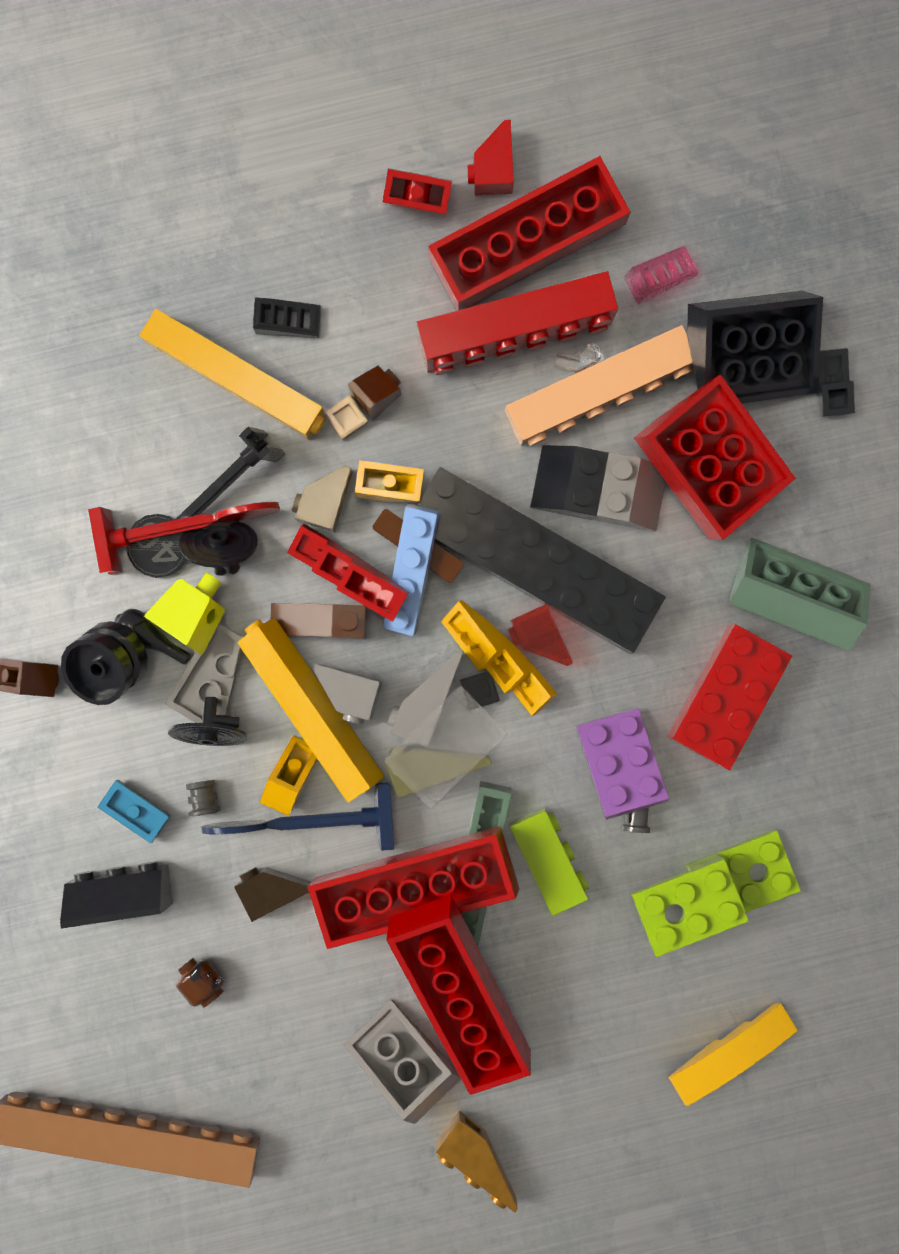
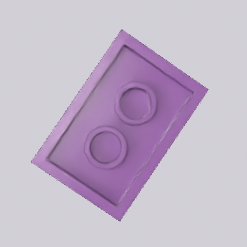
M639 708L577 726V732L606 820L669 801Z

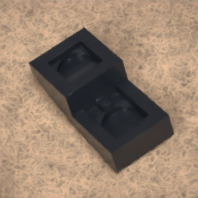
M848 348L820 351L817 396L821 416L823 417L855 413L854 382L850 381Z

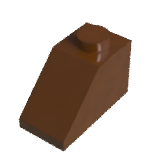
M379 365L353 379L348 384L352 398L372 420L376 419L401 396V390L398 387L401 381L390 369L384 372Z
M0 658V691L19 695L54 697L55 689L59 683L58 665Z

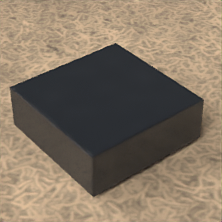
M488 671L460 680L469 711L500 701L493 677Z

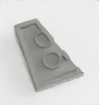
M219 623L203 655L201 656L195 652L164 704L193 722L202 723L205 697L218 698L216 715L226 716L241 653V648L237 642L243 637Z

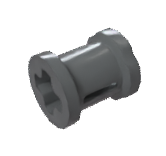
M649 807L626 814L625 824L622 825L621 830L650 833V827L647 826Z

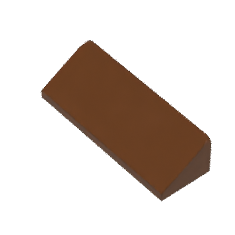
M384 509L373 524V530L398 547L403 520L390 510ZM434 542L429 569L448 583H452L459 575L464 563Z

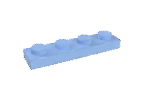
M408 504L405 507L392 580L409 592L393 622L384 618V629L409 636H414L417 632L440 511L413 504Z

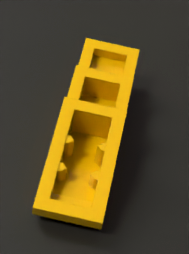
M463 600L458 601L442 619V624L477 670L487 669L504 693L513 691L531 716L538 714L557 695L556 691L518 648Z
M773 1003L754 1020L744 1021L722 1040L715 1039L668 1078L685 1106H689L747 1070L798 1030L782 1004Z

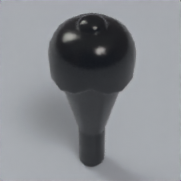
M127 609L115 617L116 623L125 625L136 633L145 648L162 652L183 665L187 664L191 658L190 653L171 643L144 617L145 613L141 610Z

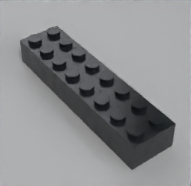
M439 467L417 505L440 511L434 542L628 654L635 652L666 598L663 594L442 467Z

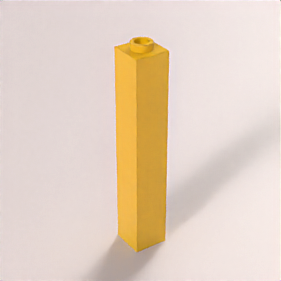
M156 308L139 335L149 346L308 440L312 433L317 435L325 423L326 418L323 417L324 410L320 405Z
M273 618L263 623L259 619L249 625L244 630L247 635L237 642L346 801L349 803L385 777L348 722L343 720V715L335 710L323 686L278 621Z

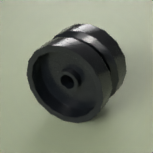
M112 621L100 622L66 647L61 656V671L66 684L79 698L95 705H108L119 699L129 688L142 679L147 670L148 656L144 644L136 633L128 627Z

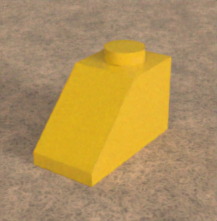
M359 460L355 494L359 499L389 503L420 502L424 469Z
M294 735L291 737L267 780L259 802L287 816L293 810L317 761L316 756L304 740Z

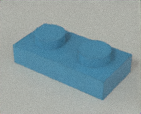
M119 779L115 780L97 806V808L150 844L154 842L171 817L166 811Z

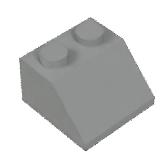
M609 452L597 514L593 520L656 532L666 481L650 461L639 457Z
M315 664L314 672L335 710L344 713L343 720L361 725L364 723V720H371L373 718L382 686L381 681L325 665Z

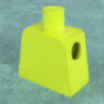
M207 572L196 587H193L183 579H179L150 608L144 617L202 656L225 613V608L211 599L222 582Z

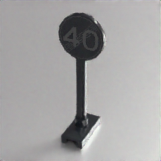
M248 426L239 435L247 445L240 453V457L176 519L163 514L146 515L136 521L131 529L200 515L250 466L254 467L260 460L277 462L285 455V452L282 449L267 446L269 443L265 438L268 434L265 430ZM182 533L130 543V546L126 547L128 558L134 568L144 575L155 578L170 576L180 570L187 560L179 549V539Z

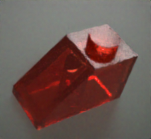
M547 604L510 620L512 627L508 628L507 631L515 646L521 645L523 651L563 666L573 664Z

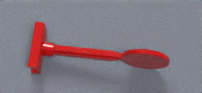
M279 502L251 503L227 508L215 513V515L201 514L128 530L126 527L114 528L110 509L103 507L88 509L99 573L108 572L109 575L122 573L118 548L130 546V543L202 529L217 522H234L259 518L280 511Z

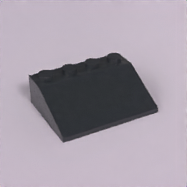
M794 291L688 304L687 338L697 389L716 376L721 375L741 403L818 393L823 297L805 291Z

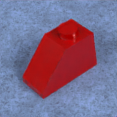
M511 119L504 120L474 152L473 164L467 165L468 185L474 184V195L512 194Z

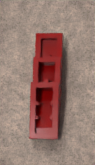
M306 524L300 526L287 551L289 555L312 567V572L338 586L336 590L392 622L395 620L409 592L366 561Z

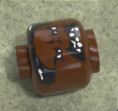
M192 958L178 969L181 976L176 981V988L191 1006L201 1005L205 1008L224 992L221 988L224 984V977L208 958H203L198 962Z

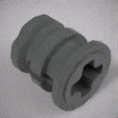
M214 780L186 784V789L190 790L191 795L188 797V804H192L193 810L188 812L189 816H200L221 811L220 807L215 806L214 800L217 799L216 792L213 793L212 786L215 785Z

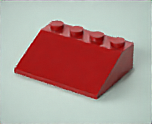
M721 375L716 376L679 402L634 437V440L708 539L724 540L796 479Z

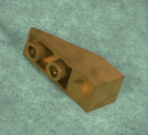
M459 1111L436 1141L438 1159L450 1169L456 1167L464 1173V1179L474 1188L479 1189L481 1186L490 1193V1199L502 1209L508 1207L515 1213L518 1209L516 1195L486 1131Z

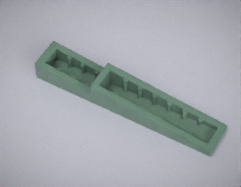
M480 781L469 835L501 826L503 832L511 798V787ZM487 907L461 913L477 946H479Z

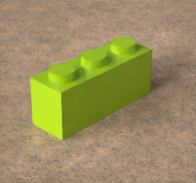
M541 808L509 824L552 916L588 900L584 891L589 889V886L582 871L575 873L570 863L575 857L568 842L566 841L561 844L556 834L557 831L561 830V827L553 812L547 815L545 809Z

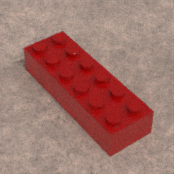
M598 156L429 245L428 257L458 311L484 300L626 225L631 212L601 156Z
M606 271L417 321L418 339L427 373L435 371V375H442L453 371V366L466 363V367H472L484 363V358L496 355L497 359H503L516 354L515 350L527 347L528 351H533L545 347L548 341L558 339L560 343L576 339L578 333L589 331L592 335L604 332L612 324L618 311V305L609 272Z
M501 826L316 877L307 886L327 949L386 934L391 916L449 895L452 896L460 913L516 899L520 889Z
M449 895L391 916L389 918L386 941L469 1094H476L530 1076L531 1049L452 896Z

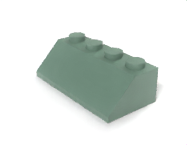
M751 537L732 584L729 604L737 606L741 610L765 617L772 622L793 628L802 634H808L826 641L830 645L850 651L867 626L870 584Z

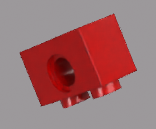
M388 168L382 202L446 215L452 181Z

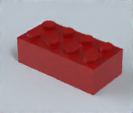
M736 624L728 625L667 738L721 768L731 770L789 664L792 655Z

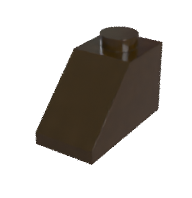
M254 867L239 875L241 881L234 888L251 922L309 893L307 886L311 882L270 868L258 871L257 867Z

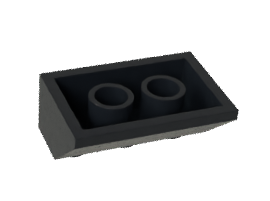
M158 861L139 864V870L126 871V866L106 869V875L94 876V871L74 874V879L64 884L60 917L61 929L161 914L173 904L168 865L158 867Z

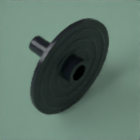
M240 521L217 522L206 528L183 532L179 539L180 552L187 560L200 566L214 568V573L218 576L227 574V571L232 575L236 574L240 570L239 563L250 558L258 546V538L255 531Z
M205 697L202 723L176 724L168 729L170 737L197 745L231 746L247 741V734L238 729L239 717L216 715L218 702L216 697Z

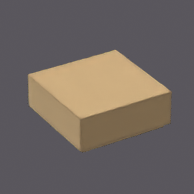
M351 395L324 412L342 440L369 423Z

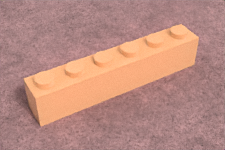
M682 325L506 405L505 413L520 445L529 443L530 447L537 445L547 439L546 434L556 429L559 433H563L575 427V421L587 416V419L591 420L605 413L604 407L616 403L617 407L632 401L635 399L633 394L643 389L646 393H650L664 385L662 381L673 376L675 380L689 375L693 372L691 369L693 364L687 334Z

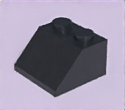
M542 445L530 508L593 520L597 514L609 452L579 446Z

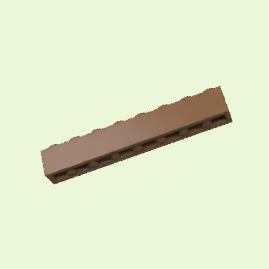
M10 1092L0 1100V1145L250 1188L254 1178L260 1138L253 1137V1134L248 1131L223 1132L221 1128L214 1125H203L202 1128L189 1126L187 1121L179 1119L170 1120L169 1122L159 1121L156 1116L150 1114H139L137 1117L125 1115L123 1110L116 1108L102 1111L93 1109V1106L87 1103L67 1105L61 1104L59 1099L45 1097L41 1100L28 1098L29 1095L23 1092Z

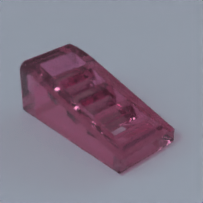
M684 245L631 267L625 275V281L636 302L639 304L697 276L699 272ZM674 259H677L683 273H679L673 262ZM665 264L671 278H668L662 265ZM650 271H654L659 283L655 282Z

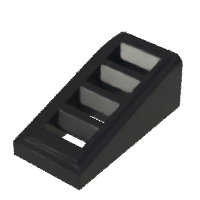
M255 297L253 330L256 334L319 338L321 305ZM265 310H271L270 324L264 323ZM278 311H284L283 325H277ZM292 312H297L296 327L291 326ZM304 312L310 313L309 329L303 328Z

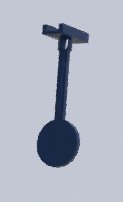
M388 782L376 783L374 807L361 808V811L286 816L269 821L244 820L220 822L201 826L202 834L215 835L246 833L264 829L282 831L362 825V827L376 826V835L381 851L394 850L390 784Z

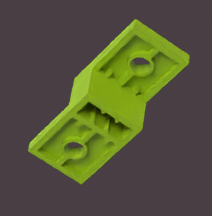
M774 829L685 864L686 872L630 894L655 957H659L749 921L746 915L747 912L801 892L778 831ZM756 863H762L766 868L765 876L761 880H752L749 874L750 868ZM673 904L680 905L683 910L682 917L676 922H670L665 917L666 909Z

